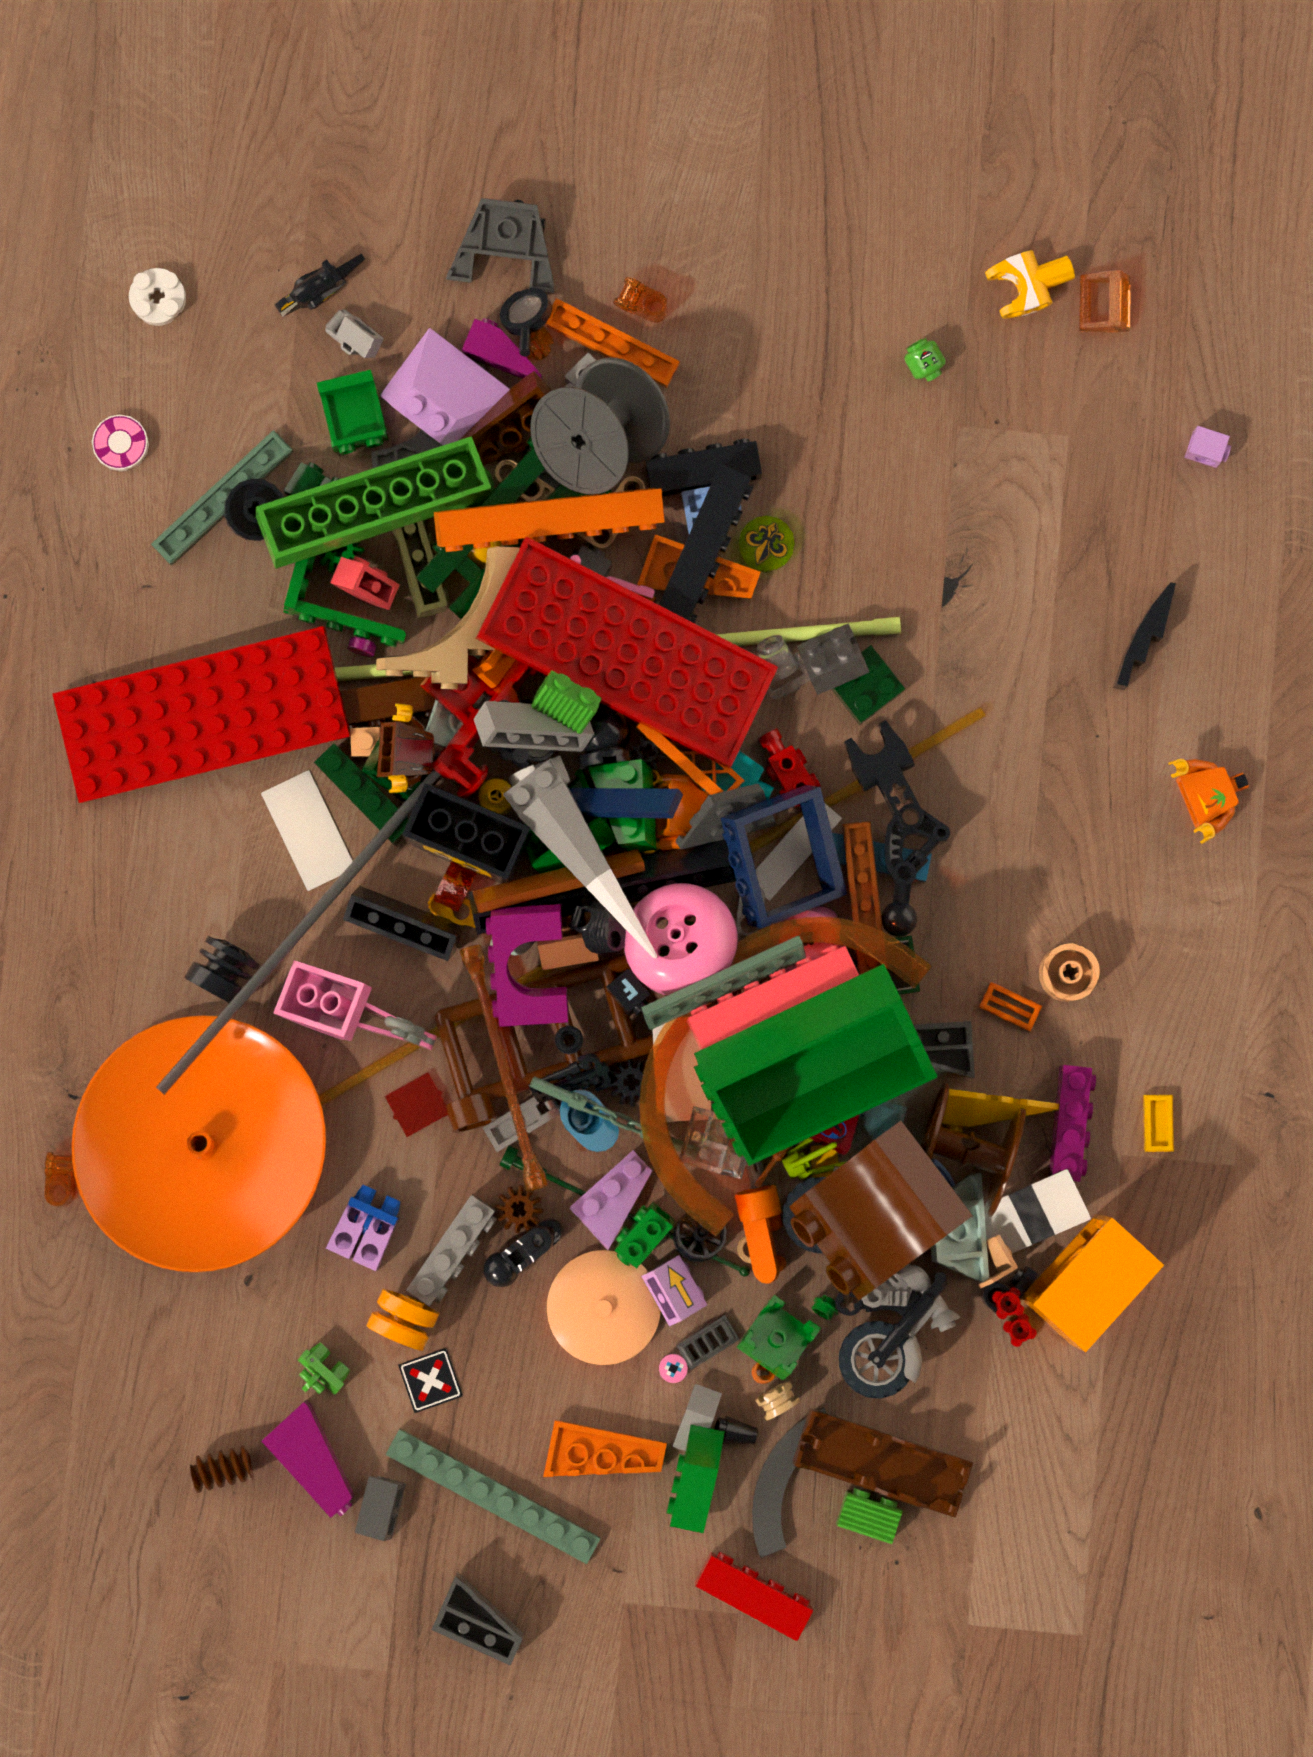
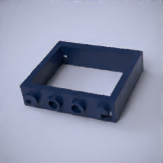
M804 785L721 817L724 830L722 835L727 842L730 853L728 859L731 867L734 869L737 880L735 886L738 894L741 896L743 904L742 913L746 915L748 926L763 929L847 895L821 787ZM800 804L822 890L766 912L744 825Z

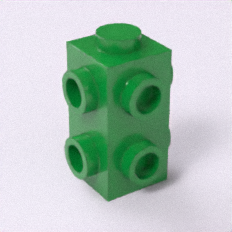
M654 1201L648 1208L643 1205L633 1217L636 1222L630 1229L625 1226L615 1238L617 1241L615 1248L617 1257L627 1266L632 1265L637 1269L674 1225L675 1219Z

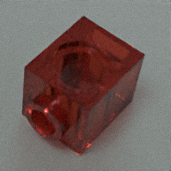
M451 862L433 900L459 912L476 873Z

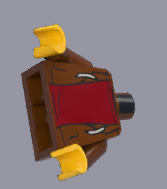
M395 703L397 714L393 715L392 720L399 722L381 723L377 777H388L392 781V789L389 790V793L405 792L408 788L420 782L423 774H430L432 772V763L443 750L442 748L434 747V735L425 731L424 726L412 715L411 705Z

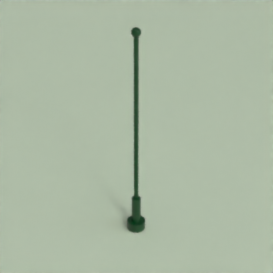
M508 1145L499 1166L507 1170L514 1166L541 1180L543 1178L548 1179L581 1196L586 1193V1191L546 1173V1169L517 1156L519 1150ZM629 1213L627 1218L636 1222V1220L633 1219L635 1215ZM668 1232L666 1237L673 1240V1233ZM681 1239L682 1244L687 1247H689L692 1243L688 1240ZM696 1245L693 1250L703 1254L701 1247ZM719 1255L712 1258L739 1271V1274L743 1277H747L750 1274V1268L746 1265H737Z

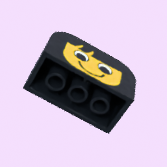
M425 783L402 836L409 844L431 855L502 884L513 880L533 833L529 826Z

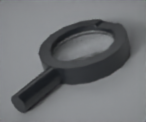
M534 287L517 291L511 295L502 305L499 314L505 329L512 335L520 336L519 354L523 357L530 355L531 333L544 326L552 312V304L547 294L541 289Z

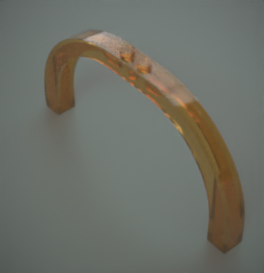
M805 917L787 920L756 931L737 942L735 957L730 965L731 967L799 935L803 943H831L860 951L879 963L885 964L890 971L913 989L932 967L913 950L887 933L860 922L832 917ZM689 1012L667 1022L651 1048L641 1082L640 1123L649 1159L668 1193L694 1220L714 1236H717L735 1212L706 1190L688 1171L674 1147L666 1118L665 1093L667 1078L673 1058L681 1042L690 1031L687 1020L692 1014Z

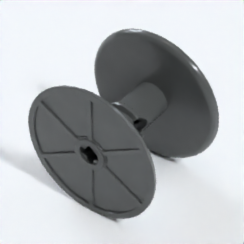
M602 358L589 364L579 375L575 387L555 389L543 396L537 403L531 419L533 446L544 468L555 480L565 487L584 494H599L613 488L623 477L628 463L646 461L661 451L667 441L670 430L669 409L657 383L642 368L620 358Z

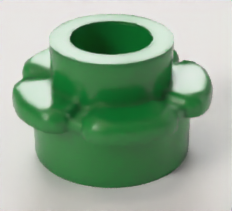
M822 1295L821 1298L815 1297V1303L811 1309L817 1315L826 1320H831L834 1314L838 1315L839 1311L836 1309V1303L832 1298L826 1295Z

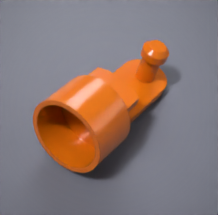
M767 1185L737 1192L734 1195L739 1218L744 1226L753 1273L762 1283L774 1282L778 1278L779 1272L786 1268V1260L776 1254L772 1231L779 1230L782 1227L780 1216L782 1210L777 1186Z

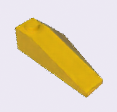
M950 1089L942 1124H946L948 1129L962 1132L963 1126L972 1127L1012 1119L1020 1108H1025L1026 1116L1058 1110L1059 1104Z

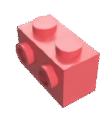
M354 556L353 560L341 557L330 583L367 604L389 610L400 584L389 579L387 572L376 567H369L370 563L362 558Z

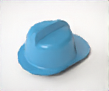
M582 1089L574 1090V1092L584 1095L588 1099L595 1101L598 1105L605 1107L591 1092ZM564 1101L561 1102L560 1117L562 1124L582 1146L594 1152L606 1151L613 1147L618 1139V1126L599 1116L574 1109ZM586 1103L585 1108H588L590 1110L593 1107V1105L589 1103ZM602 1110L599 1111L600 1113L610 1117V1114Z

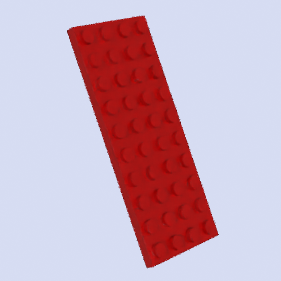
M527 536L524 538L475 638L547 676L551 670L568 676L572 682L579 686L592 689L597 696L601 697L600 703L727 768L732 766L778 669L774 664Z
M324 626L52 693L78 803L351 737Z

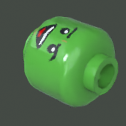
M923 338L906 348L908 352L904 360L915 379L926 378L927 382L942 374L940 369L945 365L946 360L935 341H927L926 338Z

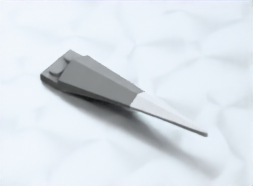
M547 760L503 795L520 819L531 828L539 839L653 958L657 959V954L615 878L567 783L553 764Z

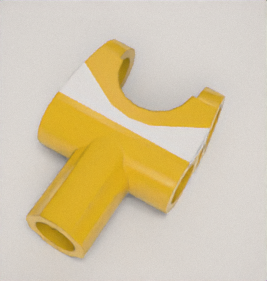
M1033 250L1011 256L985 272L988 281L995 279L1009 280L1018 289L1019 295L1017 299L999 310L1003 319L1028 315L1050 306L1053 302L1048 288L1075 279L1074 269L1068 256L1038 265Z

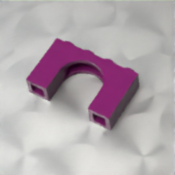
M561 904L508 907L491 910V918H486L487 935H492L493 945L488 946L489 963L494 962L495 973H490L491 990L497 991V1000L492 1001L493 1017H499V1027L568 1022L567 987H526L514 979L508 967V958L518 946L532 941L562 940Z

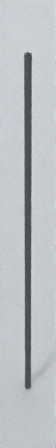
M432 770L156 1086L159 1091L164 1095L406 819L414 809L424 784L427 783L434 786L442 776L437 771Z

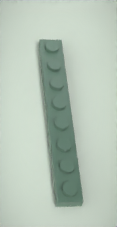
M401 1428L398 1430L385 1454L585 1564L588 1563L601 1537Z

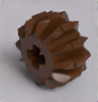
M519 1185L518 1195H515L514 1189L510 1186L507 1188V1191L511 1198L509 1199L504 1194H500L499 1199L506 1204L495 1205L496 1210H505V1214L499 1215L497 1220L509 1219L504 1226L506 1230L511 1227L512 1223H516L515 1233H520L521 1224L523 1223L525 1229L529 1232L532 1229L528 1222L529 1219L535 1224L540 1223V1220L533 1216V1213L541 1214L544 1212L543 1208H534V1204L541 1202L542 1199L541 1197H537L534 1200L530 1199L535 1191L533 1188L525 1196L523 1195L524 1185ZM522 1201L526 1204L524 1209L527 1213L525 1216L520 1214L517 1217L513 1214L515 1209L512 1205L514 1202L519 1204Z

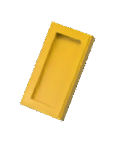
M1143 1095L1144 1152H1174L1173 1095Z

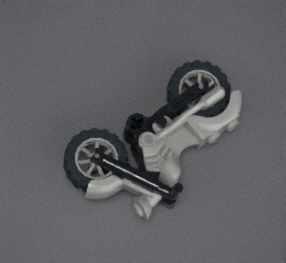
M834 1166V1171L838 1169L839 1166ZM813 1177L797 1184L788 1194L783 1207V1223L789 1237L799 1247L817 1254L823 1253L817 1244L813 1247H808L795 1234L791 1226V1219L795 1215L789 1207L826 1177ZM909 1263L855 1303V1310L849 1311L846 1307L842 1308L841 1303L845 1301V1294L839 1292L835 1303L838 1311L843 1315L854 1316L861 1309H866L867 1313L892 1310L903 1316L897 1324L894 1323L893 1325L882 1321L863 1323L855 1327L845 1337L839 1351V1368L843 1379L851 1389L865 1397L881 1399L895 1395L910 1380L914 1383L917 1382L922 1368V1354L919 1342L915 1336L916 1333L930 1317L933 1319L931 1329L938 1327L940 1332L955 1327L954 1320L961 1318L955 1311L948 1308L941 1297V1293L947 1287V1278L943 1272L936 1273L935 1282L931 1284L929 1276L923 1269ZM852 1292L849 1293L850 1297L855 1298ZM872 1338L884 1339L875 1349ZM865 1341H868L872 1351L869 1355L858 1351ZM895 1350H896L897 1353H898V1355H892V1354H893V1352H894ZM856 1355L866 1358L870 1362L858 1370ZM899 1359L895 1373L885 1365L887 1360ZM872 1365L874 1366L873 1381L861 1375L862 1372ZM879 1368H883L891 1377L878 1381Z

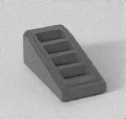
M724 1315L680 1341L676 1346L690 1370L740 1339ZM719 1325L723 1327L729 1337L725 1342L716 1328ZM712 1331L719 1343L716 1347L713 1346L707 1336V1333ZM700 1337H702L709 1349L706 1353H704L697 1341ZM691 1343L700 1356L694 1359L687 1347Z

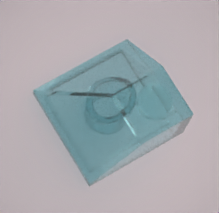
M884 1102L861 1113L860 1119L864 1120L863 1127L871 1141H874L899 1121L903 1122L907 1107Z

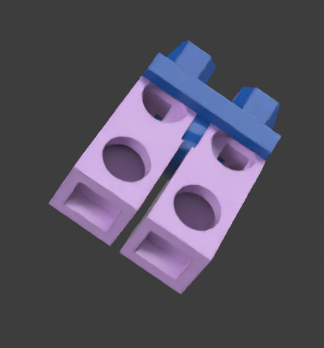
M362 1185L355 1198H350L326 1249L351 1259L363 1234L364 1236L352 1261L378 1271L386 1248L399 1221L397 1215L401 1201L387 1195L381 1209L376 1208L371 1203L377 1190Z

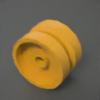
M383 1288L377 1303L382 1309L391 1313V1315L380 1311L372 1312L366 1326L397 1343L423 1351L429 1336L424 1330L415 1325L433 1328L440 1313L411 1296Z

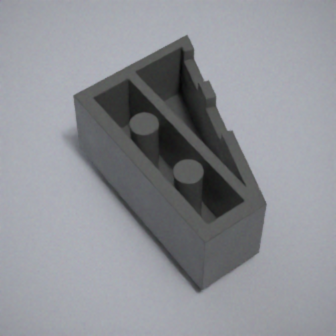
M971 1021L914 1024L934 1069L971 1079L975 1078Z
M459 1572L455 1575L431 1629L510 1666L524 1635L518 1627Z

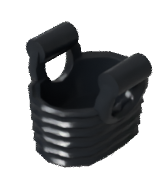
M598 899L593 901L591 905L574 906L568 927L582 933L585 947L590 952L596 954L618 952L625 947L626 929ZM585 912H590V922L581 927Z

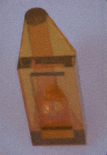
M1121 270L1080 275L1079 331H1130L1131 277ZM1091 283H1110L1109 321L1091 323Z

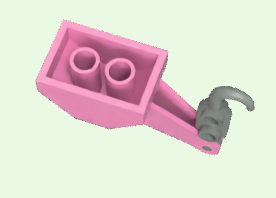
M295 960L274 1010V1014L342 1040L352 1041L356 1028H360L432 1050L437 1036L425 1032L424 1028L414 1025L413 1022L395 1017L367 1003L372 987L365 983ZM363 1010L385 1019V1025L392 1030L387 1031L359 1023Z

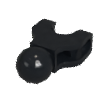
M547 1218L503 1252L491 1254L485 1260L483 1268L486 1280L496 1287H507L513 1284L519 1272L561 1240L563 1237V1227L553 1218ZM545 1226H548V1227H551V1228L554 1229V1232H555L554 1238H553L551 1232H550Z

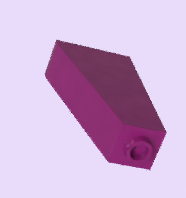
M305 1400L261 1442L330 1518L336 1513L341 1517L353 1505L350 1500L354 1497V1493L311 1403Z

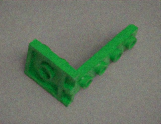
M316 556L295 563L284 602L283 613L293 616L294 614L299 615L298 620L309 624H315L316 620L327 623L326 628L342 632L343 628L354 631L353 635L368 640L370 636L381 639L380 643L387 646L397 647V643L403 645L406 633L402 629L300 601L299 598L305 599L309 579H305L306 571L312 573Z

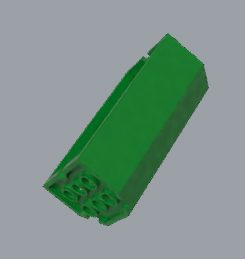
M885 964L694 1053L698 1065L694 1066L700 1082L704 1083L701 1085L702 1090L708 1101L715 1102L711 1106L718 1120H725L721 1124L728 1139H735L731 1143L737 1156H744L749 1166L937 1078V1074Z

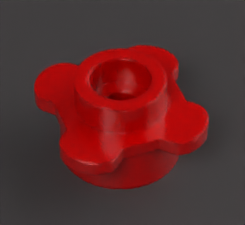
M1012 1287L1009 1291L1002 1293L996 1291L993 1294L992 1300L996 1302V1315L998 1318L1006 1319L1007 1316L1014 1314L1019 1316L1024 1312V1307L1019 1299L1020 1291L1017 1288ZM1010 1301L1011 1305L1006 1306L1005 1302Z
M1025 1313L1017 1316L1012 1321H1005L1003 1324V1330L1008 1332L1011 1337L1010 1342L1015 1347H1020L1022 1342L1028 1339H1034L1037 1334L1036 1329L1032 1328L1028 1322L1029 1317ZM1019 1327L1022 1328V1332H1021V1333H1018V1332H1017V1329H1018Z

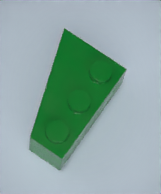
M642 759L588 767L596 788L654 789L653 769ZM608 817L618 844L627 852L638 849L639 852L657 850L655 818Z
M690 1425L684 1455L679 1454L676 1471L680 1472V1476L675 1475L671 1493H676V1495L669 1498L666 1514L672 1515L670 1527L704 1533L719 1470L724 1431Z

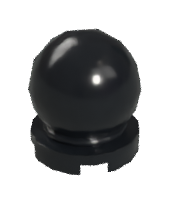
M600 703L595 715L590 720L594 735L584 748V755L578 757L580 770H589L588 767H594L597 764H613L634 760V751L625 748L630 741L631 726L627 716Z

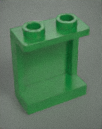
M371 370L317 382L334 453L340 452L341 455L355 452L357 447L367 445V448H375L383 445V441L389 440Z

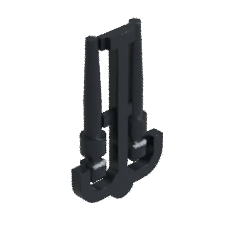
M585 1054L577 1057L578 1062L571 1063L569 1067L541 1078L546 1082H551L565 1077V1080L553 1085L569 1092L579 1089L584 1090L591 1087V1084H594L596 1091L599 1092L606 1089L611 1083L608 1063L601 1062L595 1054ZM581 1069L587 1070V1071H585V1072H582V1073H580V1074H577V1073L581 1072ZM528 1084L539 1104L555 1099V1097L538 1091Z

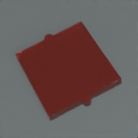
M429 1073L385 1096L394 1113L393 1119L398 1120L406 1137L448 1115L446 1104L441 1096L442 1091L437 1089Z

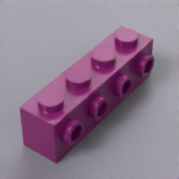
M1060 1065L1056 1096V1103L1059 1104V1109L1055 1110L1048 1177L1066 1169L1069 1171L1073 1181L1081 1182V1176H1086L1087 1160L1083 1159L1084 1148H1089L1090 1131H1086L1087 1119L1091 1120L1093 1115V1103L1089 1102L1090 1091H1094L1096 1086V1075L1092 1074V1068Z

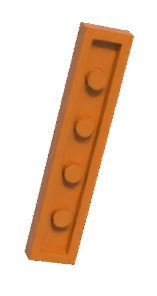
M557 298L552 305L551 316L545 324L546 327L607 358H620L632 362L647 372L656 383L665 388L668 387L680 365V361Z

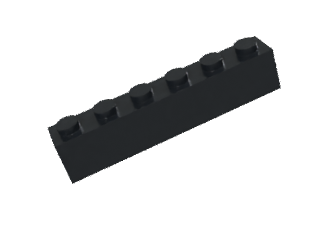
M719 465L659 603L660 606L694 624L698 615L693 614L697 604L703 605L709 589L705 588L708 578L714 579L719 569L720 563L716 562L720 551L725 553L730 544L731 537L727 535L731 525L737 527L743 511L738 510L743 499L748 501L753 491L754 485L750 484V476L725 465Z

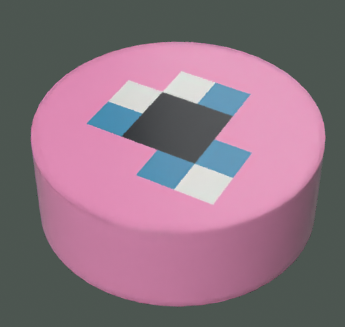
M678 1354L666 1355L659 1364L660 1375L667 1382H680L687 1374V1363Z

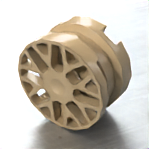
M789 1380L773 1387L755 1399L758 1406H762L764 1411H767L764 1416L766 1420L784 1413L801 1401L799 1397L794 1396L791 1390L793 1386Z

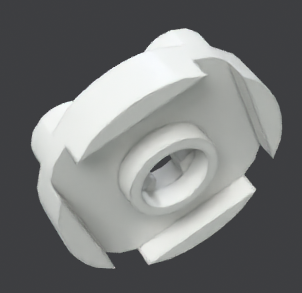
M153 268L143 273H138L134 277L129 290V302L134 312L144 322L150 325L161 326L171 323L183 311L186 304V293L182 283L174 273L161 268ZM156 290H160L161 294L165 293V298H161L158 304L153 303L154 299L150 300L151 294H154Z

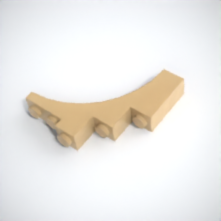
M496 546L487 549L485 573L479 592L469 611L454 629L438 642L418 652L400 657L376 659V670H386V676H403V671H413V677H430L431 674V683L441 684L440 689H458V684L467 683L468 655L485 656V651L495 650L475 638L519 547Z

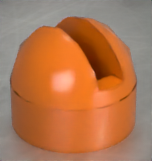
M756 1363L752 1368V1377L757 1383L767 1384L775 1378V1375L770 1371L769 1375L758 1376L757 1371H768L759 1363Z

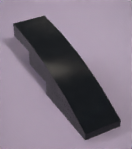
M1170 582L1139 623L1122 657L1113 688L1125 690L1129 684L1133 664L1142 666L1146 662L1150 641L1159 642L1163 638L1176 583Z

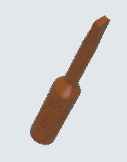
M791 1147L773 1155L769 1165L754 1183L756 1187H761L775 1164L784 1158Z

